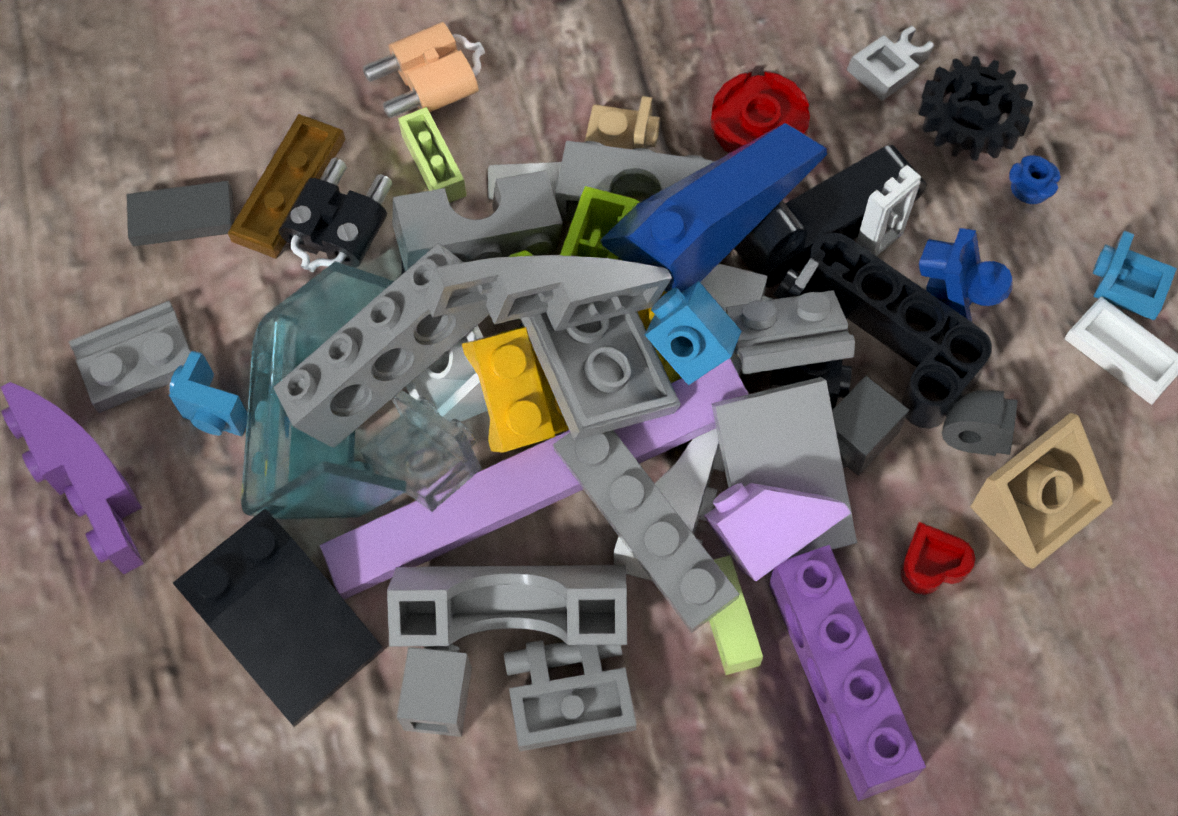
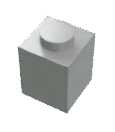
M453 644L450 646H425L424 649L408 647L397 719L404 731L462 737L472 667L467 653H460L458 646Z

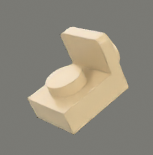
M642 96L639 111L593 104L585 141H595L605 146L632 150L635 148H647V146L656 147L660 117L652 116V97Z

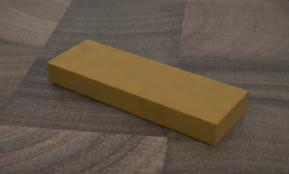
M301 114L297 115L228 231L231 242L277 259L286 244V241L279 234V228L309 178L320 179L330 160L336 157L346 140L342 129Z

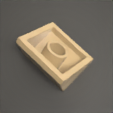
M1069 413L989 476L970 507L1025 566L1034 569L1109 508L1113 502L1080 418L1076 414Z

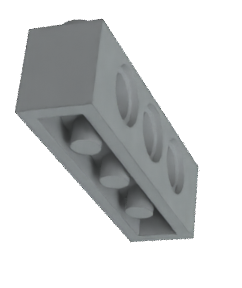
M437 243L273 388L293 427L335 448L490 315L486 305L432 318L424 297L435 267L463 263V261L440 243Z

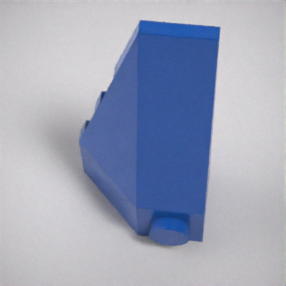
M784 123L638 203L601 239V243L623 261L667 268L672 279L665 288V291L668 292L673 288H678L682 293L697 281L701 282L825 158L827 149Z

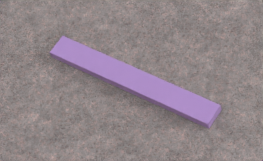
M730 358L690 385L683 379L671 383L681 404L674 414L614 430L639 464L716 429L711 403L748 395ZM570 430L321 544L320 548L336 591L345 600L392 578L396 567H416L583 490L553 448V444L570 433Z

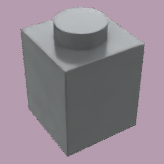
M867 376L832 410L843 468L848 467L858 476L900 433L909 409Z

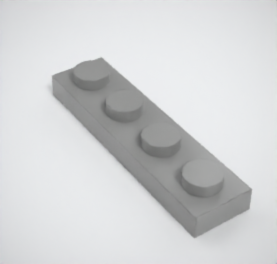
M614 430L575 441L571 433H568L553 444L556 454L691 633L739 598L740 594Z

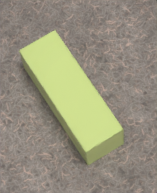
M425 107L398 118L401 135L429 191L445 188L449 203L466 197L464 178L428 108Z
M731 555L714 559V562L740 594L739 598L709 620L725 675L758 667L763 659Z

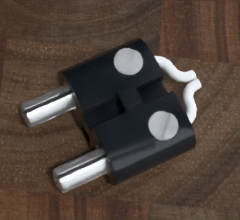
M332 158L320 179L309 178L279 228V234L286 242L291 244L294 254L302 258L301 267L303 269L314 272L319 266L335 267L340 264L351 268L360 266L387 217V212L381 204L392 186L390 178L382 174L377 175L366 196L349 190L347 195L342 194L337 185L347 167L342 160ZM319 251H322L328 257V259L319 258L310 263V256L307 252L317 255Z

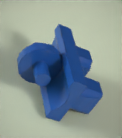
M960 228L954 243L932 239L927 240L919 261L921 276L930 277L926 291L972 322L970 313L972 302L981 306H993L1003 302L1012 292V275L1004 264L996 261L981 262L976 230Z

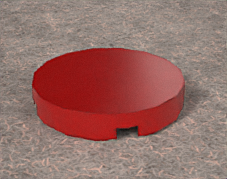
M752 72L743 73L724 83L714 96L710 123L717 142L727 153H731L784 123L807 136L810 121L809 103L805 93L795 82L778 73L765 72L764 76H752Z

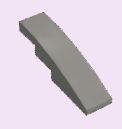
M563 255L496 257L435 267L424 299L432 318L486 305L494 325L546 312L554 331H559L652 308L659 300L672 277L667 268L611 258Z

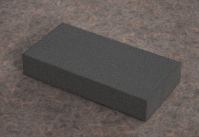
M229 181L127 194L128 239L133 247L228 234L234 223L233 195Z

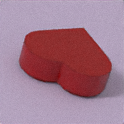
M918 522L901 565L900 575L902 582L909 590L921 595L935 592L943 582L949 584L960 583L967 578L975 565L976 557L974 550L965 540Z

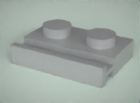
M834 290L819 293L809 292L800 296L767 301L757 300L747 304L726 307V313L741 330L735 351L737 357L742 362L743 374L854 357L855 339L848 332V323Z
M170 301L69 341L70 347L77 359L76 363L91 403L98 413L170 384L173 373L180 365L185 364L191 352Z

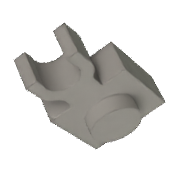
M911 25L901 33L895 44L884 35L852 56L846 70L883 101L914 78L920 66L919 64L928 59L935 45L930 41L922 47L912 45L910 41L916 29Z

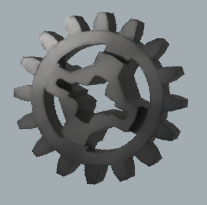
M973 56L970 66L964 67L958 58L953 59L949 71L939 66L935 71L933 80H927L918 111L920 116L926 117L922 129L924 132H937L934 142L935 146L939 147L947 142L953 145L951 156L957 157L962 149L970 151L972 161H978L983 150H986L993 159L998 158L1003 146L1010 150L1014 149L1019 136H1024L1030 122L1028 116L1033 107V101L1024 99L1029 87L1027 84H1013L1017 73L1013 69L1004 74L998 72L999 61L993 60L988 67H983L979 57ZM951 92L952 94H950L948 102L943 103L944 97ZM1007 113V120L1000 125L999 121L1002 114Z

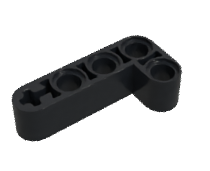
M887 145L789 202L785 203L782 200L734 250L752 272L767 276L766 288L773 287L782 282L790 268L796 272H800L809 260L811 247L820 236L828 233H840L852 240L856 239L859 235L869 196L876 190L882 193L884 184L893 177L897 181L900 170L906 165L911 167L916 173L918 172L894 145ZM922 177L920 178L921 182L914 202L924 193L927 187V183Z
M828 233L820 236L812 245L809 259L813 258L820 264L808 282L823 292L834 290L837 300L852 310L847 319L916 367L902 398V405L909 409L906 419L919 428L931 429L938 427L945 421L953 405L961 396L968 394L977 383L992 353V343L989 336L980 327L851 238L840 233ZM864 293H876L883 300H873ZM907 323H919L928 331H917ZM952 353H961L967 356L972 362H961L957 360L952 355ZM930 390L936 393L941 401H930L924 398L920 391Z

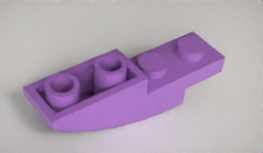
M12 382L1 386L0 388L9 407L1 410L2 415L13 435L17 439L24 437L30 450L23 453L22 457L35 481L39 483L46 479L59 495L66 494L71 506L79 517L87 514L93 530L85 533L94 554L101 563L110 560L123 575L143 565L144 562L122 519L142 509L131 487L108 456L75 420L56 405Z

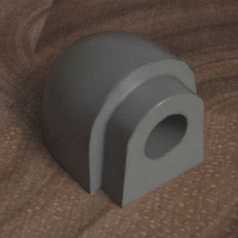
M977 390L961 396L945 418L942 428L943 440L949 446L968 453L996 456V453L1010 455L1018 400L1004 398V391Z

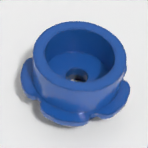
M1036 155L1022 158L1021 163H1015L1009 172L1012 193L1017 199L1027 204H1039L1052 197L1058 190L1057 182L1061 178L1059 169L1055 164ZM1031 175H1037L1040 179L1033 178Z

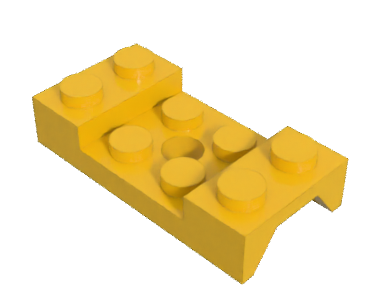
M665 290L660 296V298L667 293ZM652 308L637 311L646 331L654 316V313L651 311ZM522 326L461 343L464 355L477 373L490 417L488 442L491 451L504 453L556 437L555 434L569 430L531 344L526 327ZM655 348L670 382L673 383L682 379Z

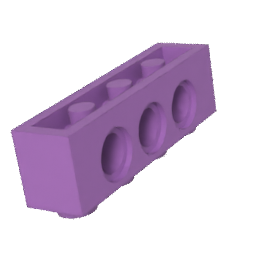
M830 545L785 560L773 569L769 587L857 800L860 801L914 781L926 768V765Z

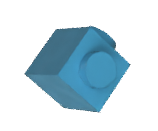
M699 281L682 293L678 288H673L653 305L651 311L654 313V316L645 336L688 385L732 357L741 330Z

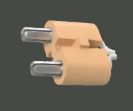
M441 22L389 44L391 55L363 66L364 75L369 82L398 71L405 85H409V92L383 103L386 115L389 118H393L416 107L419 109L427 107L429 112H432L478 92L479 88L475 76L480 72L481 63L479 57L485 54V50L480 42L470 43L464 36L452 35L446 24ZM456 42L461 43L468 50L475 51L472 56L473 69L462 51L457 50Z

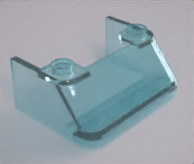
M334 261L268 312L260 321L252 345L241 490V506L246 515L255 517L266 508L276 520L357 518L406 492V481L375 474L370 464L354 461L355 430L335 448H332L293 427L273 388L394 281Z

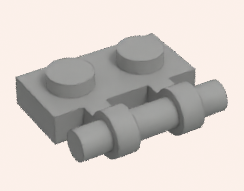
M543 640L526 643V649L504 653L507 676L530 672L532 684L509 688L519 751L636 730L637 725L626 668L602 671L600 659L622 655L621 645H567L565 642L544 645ZM582 662L584 675L550 681L548 668Z

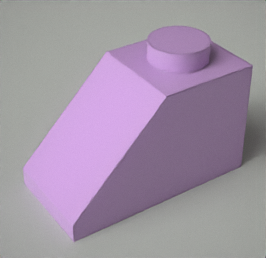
M738 483L720 493L713 501L715 508L704 515V517L739 569L751 579L757 581L847 517L851 512L845 503L828 496L749 483L744 487L742 483Z

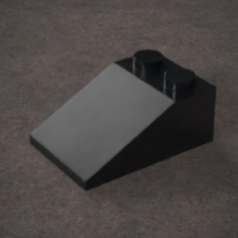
M266 508L173 582L174 586L293 727L297 726L384 651L382 645Z

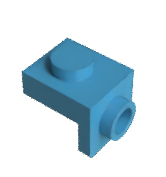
M1123 231L1115 247L1105 244L1096 261L1092 274L1101 278L1093 297L1099 299L1102 296L1113 305L1155 320L1163 307L1177 268L1129 250L1134 234Z
M191 351L185 364L180 365L173 373L169 397L184 419L191 420V423L201 431L220 436L225 431L242 437L250 420V416L238 395L209 387L214 373L202 353Z

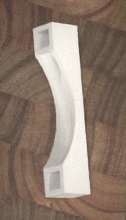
M718 264L700 282L725 312L728 306L747 304L757 300H773V298L764 296L767 282L766 275L723 264ZM734 350L730 359L739 377H741L743 373L742 362ZM716 429L692 439L676 464L655 483L693 534H695L699 519L707 521L704 515L713 510L714 507L713 501L717 496L718 489L709 487L713 470L724 472L725 469ZM618 536L614 549V565H626V574L652 581Z

